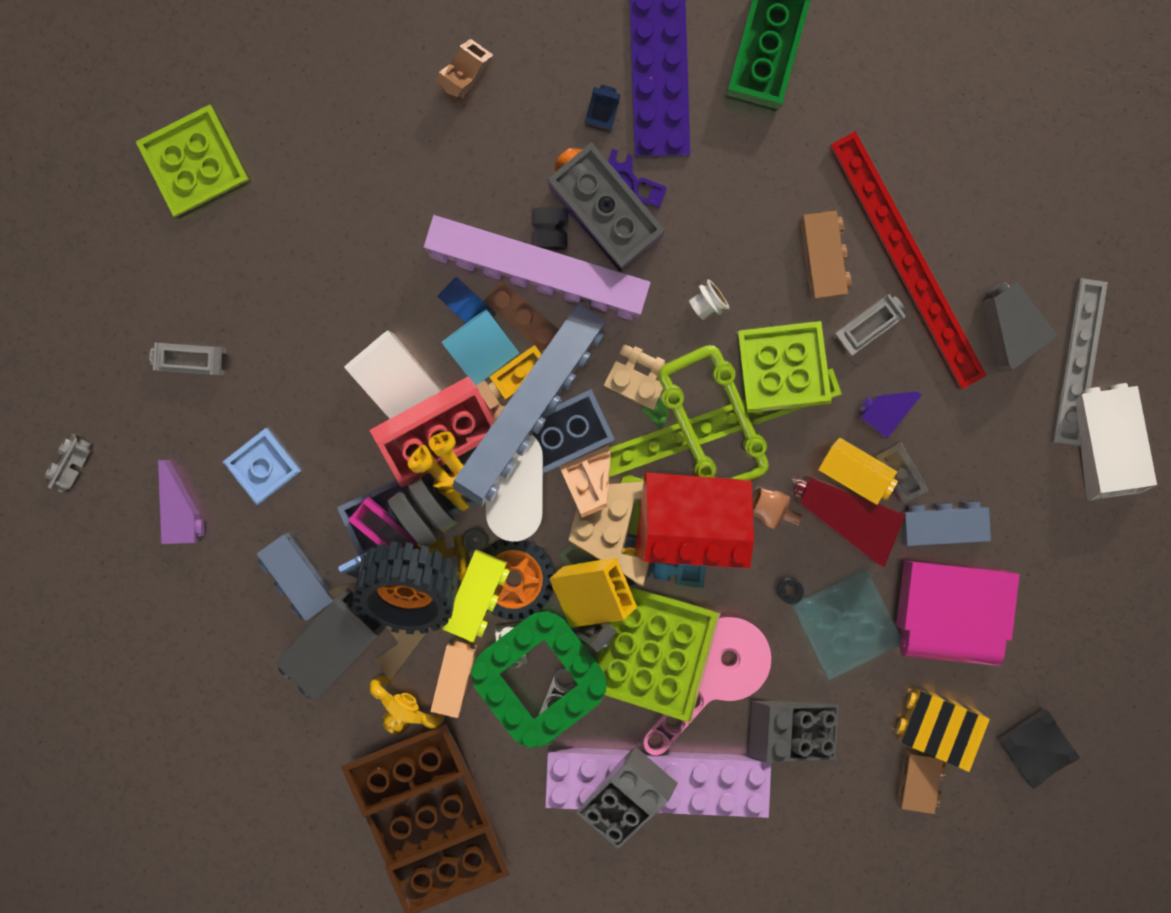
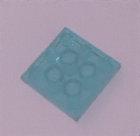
M866 568L800 600L796 604H792L795 614L828 680L900 646L901 637Z

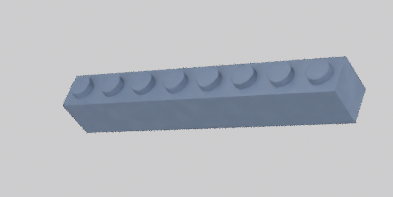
M580 304L575 306L455 477L453 482L454 490L481 507L486 500L491 502L500 489L497 484L502 477L507 479L515 467V464L512 462L518 454L520 456L525 454L531 444L528 439L533 432L538 434L546 422L544 416L548 410L553 412L561 401L559 394L564 388L568 390L577 377L574 374L579 366L581 368L585 367L592 355L589 351L593 345L598 347L606 335V332L603 331L606 320Z

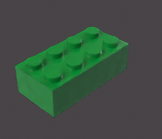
M811 0L751 1L728 84L727 96L780 109L783 104Z

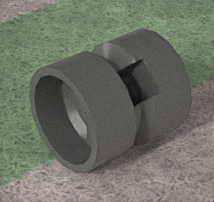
M559 207L533 208L532 225L536 227V230L532 232V245L546 250L568 249V233L563 230L568 225V209Z

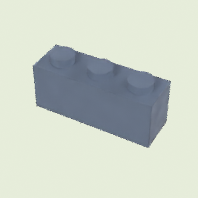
M980 502L963 503L964 508H953L952 503L936 504V509L925 510V505L908 506V511H901L902 514H905L901 525L902 544L918 546L991 541L989 508L981 507Z
M289 533L283 534L257 553L260 558L258 560L259 566L266 574H272L276 580L274 586L282 596H288L293 603L290 607L299 619L303 617L305 621L309 620L334 600L328 592L330 589Z

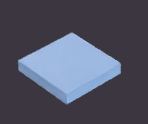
M268 428L262 430L223 461L224 465L256 505L262 503L301 472L300 468Z

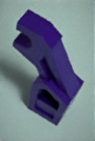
M612 149L608 160L610 165L644 205L660 209L667 187L643 177L638 180L633 174L632 155L628 154L626 161L619 163L616 160L618 150ZM640 184L643 187L652 188L648 199L643 198L641 195L638 196V186Z

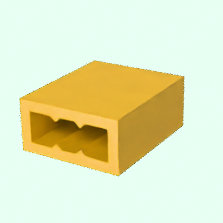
M839 438L834 443L818 469L878 505L881 498L887 501L898 482L893 479L897 473L896 470L842 438Z
M617 557L566 565L550 578L553 590L557 595L570 628L623 621L637 608Z

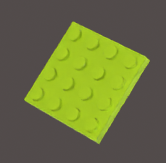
M629 586L637 608L625 620L608 623L617 632L612 636L610 644L600 649L599 652H595L594 656L595 661L601 667L606 677L607 688L605 695L673 718L691 722L721 613Z

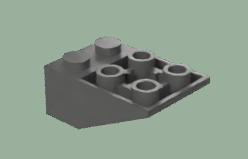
M752 701L748 756L764 762L836 760L839 705L791 701Z
M635 746L613 768L576 813L619 849L670 800L678 783Z

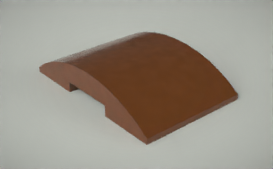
M446 724L341 766L363 818H366L386 863L385 869L405 913H419L510 875L478 789Z

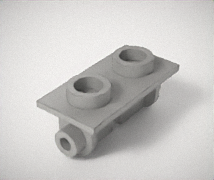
M73 433L69 440L65 438L58 449V453L61 455L56 464L51 463L44 476L47 478L48 488L51 489L54 483L56 484L55 489L62 493H65L67 489L70 490L79 473L70 468V466L75 464L82 468L91 452L89 449L90 443L82 439L77 443V438Z

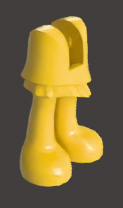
M442 432L429 440V446L453 473L447 474L425 445L417 448L411 455L408 467L415 473L429 472L435 479L432 486L438 488V492L449 499L454 506L461 511H465L470 507L462 494L453 489L454 479L464 465L453 452L456 444L454 436L450 432Z

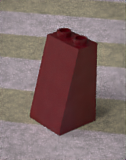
M804 476L803 480L798 479L792 492L796 496L794 502L869 561L885 567L905 514L880 504L876 505L870 500L809 476Z

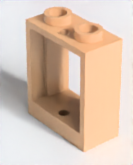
M457 636L456 640L451 639L447 644L431 712L455 718L459 717L477 645H473L471 641Z

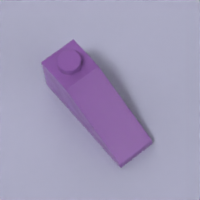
M158 460L161 544L200 542V536H204V521L200 520V514L171 461Z

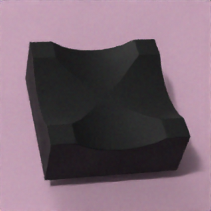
M1044 708L998 739L1028 785L1033 789L1041 785L1058 770L1080 758L1050 712Z

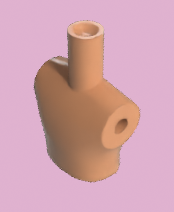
M759 488L752 498L753 517L770 528L777 529L782 519L797 525L802 520L801 514L787 509L791 497L784 493Z

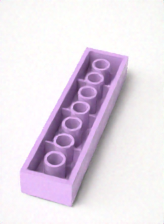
M433 215L424 244V249L433 260L447 264L448 259L456 261L457 267L472 272L476 267L482 269V273L485 276L500 280L501 276L510 278L511 284L527 288V284L537 286V292L553 296L554 292L564 295V300L571 303L580 304L581 300L591 303L590 308L605 313L607 308L618 311V317L633 321L634 317H640L651 283L650 281Z
M548 747L545 808L579 809L613 768L631 750ZM641 751L678 783L670 800L657 813L769 818L771 762H764L748 755L664 752L660 755H651L647 751Z

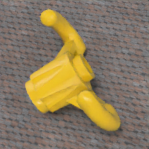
M385 675L376 676L371 680L369 684L370 694L379 699L387 709L382 717L384 719L382 726L390 733L401 735L403 731H407L411 723L423 724L431 729L443 723V714L433 712L434 716L418 711L417 701L412 695L402 693L393 697L381 687L382 685H387L390 681Z

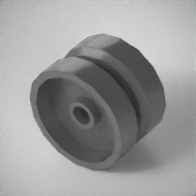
M419 476L408 485L409 493L415 502L405 493L398 492L388 500V503L405 530L420 545L430 547L438 540V535L431 523L440 532L445 534L457 526L458 523L438 494Z

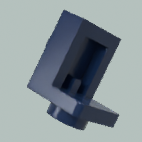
M600 85V88H593L585 119L586 125L608 131L612 130L621 96L616 93L615 88L606 85Z

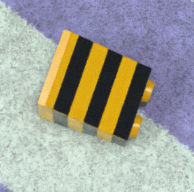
M916 687L914 693L910 692L906 700L905 707L908 709L904 719L900 718L895 730V733L898 734L897 739L907 746L970 772L990 719L978 710Z

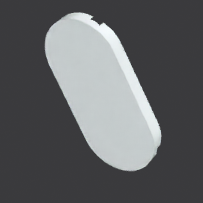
M533 435L528 439L531 444L523 456L518 454L512 462L515 464L512 473L507 479L502 477L497 484L500 489L491 502L486 500V519L490 529L498 537L507 541H521L530 537L536 532L542 520L543 453L539 442Z

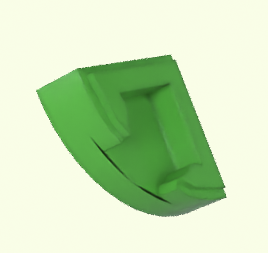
M661 397L654 411L645 406L641 408L659 429L663 427L667 420L669 409L663 404Z

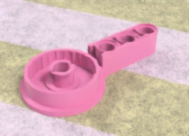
M736 617L719 618L698 694L699 701L695 705L691 722L710 701L716 699L724 701L744 699L755 693L767 679L771 668L770 647L765 636L752 623ZM725 651L735 652L736 658L733 663H722L721 656ZM660 713L643 734L644 748L651 755L664 753L691 722L681 720L677 726H670L666 723L668 716ZM658 734L662 736L663 742L660 746L652 747L648 744L649 737Z

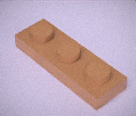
M502 281L496 285L483 301L542 352L545 351L559 331L556 326Z

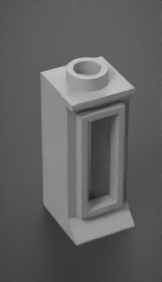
M888 294L836 331L832 336L834 339H839L847 350L845 352L846 356L851 357L901 319L905 318L906 316L902 312L905 308L896 296L892 298Z
M154 343V348L150 350L149 362L150 365H153L154 371L225 376V370H221L222 354H227V348Z

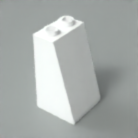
M388 330L344 366L389 419L441 391L394 333Z
M1127 383L1113 385L1111 390L1101 391L1100 387L1083 390V394L1075 399L1081 437V455L1087 501L1139 494L1156 486V476L1138 386L1128 387Z

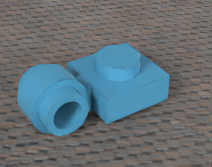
M654 563L652 573H654V579L670 581L671 576L676 575V585L704 588L706 566L684 564L675 566V564Z

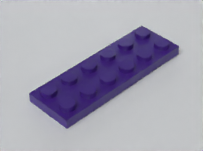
M630 0L635 158L690 156L686 0Z

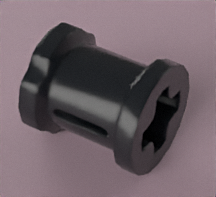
M783 578L778 582L776 592L778 597L785 603L796 604L803 598L804 589L801 583L794 578ZM786 585L796 586L793 589L795 592L794 596L789 594L784 596L787 592L784 588Z

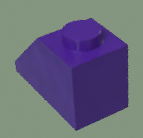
M916 391L874 396L872 399L867 397L858 408L861 413L857 418L881 438L887 439L922 394Z

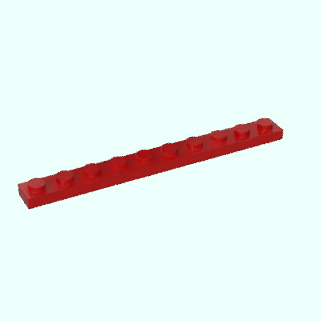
M854 131L832 143L830 147L958 386L960 389H964L986 377L987 374L857 132Z

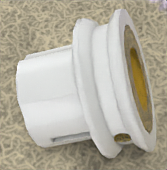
M709 279L706 285L699 286L701 292L689 300L692 308L702 320H705L714 312L721 315L723 309H729L724 296Z

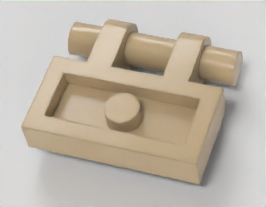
M624 344L620 354L629 358L626 365L615 361L604 383V387L654 411L663 389L657 378L660 368L665 365V360L659 357L655 359L642 353L643 350L636 346L632 348ZM637 363L651 369L648 376L634 370Z

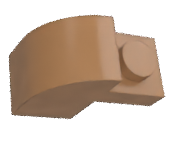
M470 39L459 47L450 65L441 70L434 81L446 93L463 98L482 75L493 55Z

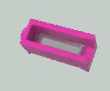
M369 496L348 519L349 522L377 545L384 543L387 547H390L391 542H398L400 546H405L406 542L414 543L413 547L419 548L417 546L418 542L405 530L402 524Z

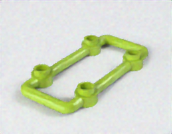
M707 345L663 365L658 373L659 382L663 388L660 397L663 404L672 409L695 459L693 463L695 475L714 477L716 465L710 457L704 455L682 405L684 394L679 386L672 383L669 375L709 356L714 364L712 376L718 384L723 385L744 432L743 447L748 455L755 458L758 464L757 467L731 479L753 481L766 474L769 467L765 455L767 443L762 435L755 432L733 381L736 376L735 369L731 363L724 361L720 350L715 346Z

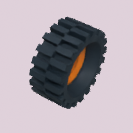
M391 542L390 547L383 543L377 545L376 550L373 548L369 549L367 555H363L353 595L354 607H358L357 612L360 615L366 614L365 620L370 623L378 622L377 627L382 629L386 626L391 627V632L399 633V629L406 630V634H414L415 630L425 634L428 633L429 628L436 631L440 629L441 625L445 626L448 624L453 613L459 577L456 566L451 567L452 561L449 558L441 559L442 553L439 551L428 552L429 547L421 545L420 548L413 547L414 543L406 542L405 546H400L398 542Z

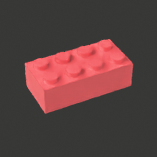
M468 376L369 431L402 488L419 476L422 477L429 473L427 471L415 473L408 467L411 455L420 446L425 445L440 466L446 464L429 446V440L433 436L442 432H450L456 441L453 452L458 457L477 447L495 421L478 388Z

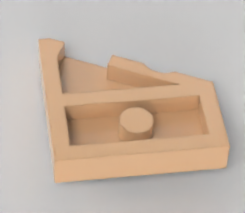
M609 445L559 466L581 517L608 507L611 458Z

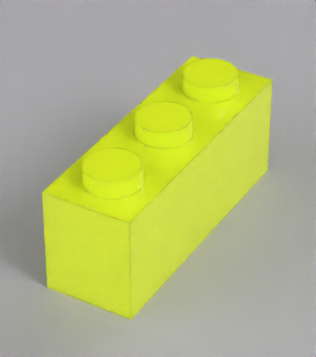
M478 549L475 550L455 597L452 617L449 619L448 624L443 626V630L471 642H474L476 636L482 638L488 624L483 619L487 610L491 612L494 610L499 598L494 593L498 584L502 586L505 584L510 570L505 569L508 562Z

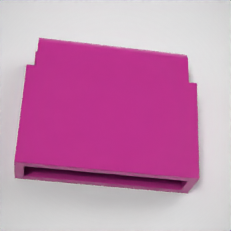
M904 560L896 627L901 628V655L904 657L1000 666L1005 656L1006 640L1012 641L1020 574L1008 571Z

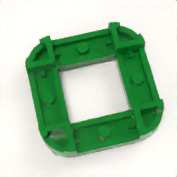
M549 611L534 613L480 653L471 669L472 682L476 691L510 736L517 743L529 748L545 746L594 709L603 699L607 688L605 674L565 620ZM545 641L578 685L533 719L500 674Z

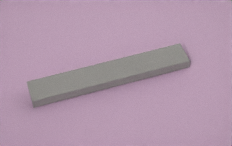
M1085 278L1078 279L1052 442L1081 446L1075 399L1083 394V390L1091 388L1108 282Z

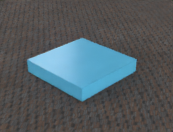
M484 309L442 341L444 347L475 385L481 383L519 354L518 350L487 309Z

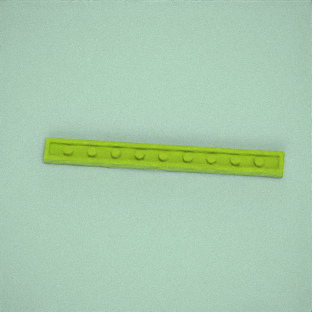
M833 368L828 369L831 398L842 393ZM744 399L742 402L747 411L746 399ZM731 404L689 419L700 445L742 430ZM805 407L747 414L754 426ZM677 423L610 447L609 477L690 449L679 424Z

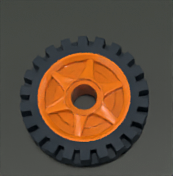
M501 539L492 543L483 551L508 562L505 569L516 571L522 577L521 583L516 586L510 585L507 580L504 586L498 584L494 595L499 596L491 614L506 620H520L537 613L545 606L553 592L550 578L555 572L549 556L539 545L528 539L521 541Z

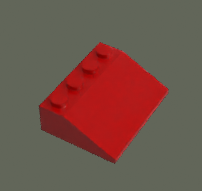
M645 472L634 553L643 562L734 568L751 567L754 545L751 480Z

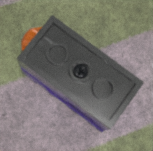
M592 142L584 149L569 148L555 160L554 174L548 178L549 189L568 209L574 219L583 227L620 273L663 237L665 229Z

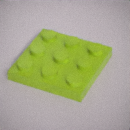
M210 104L136 141L175 218L250 181L214 108Z
M821 321L738 331L747 413L831 404L832 399Z

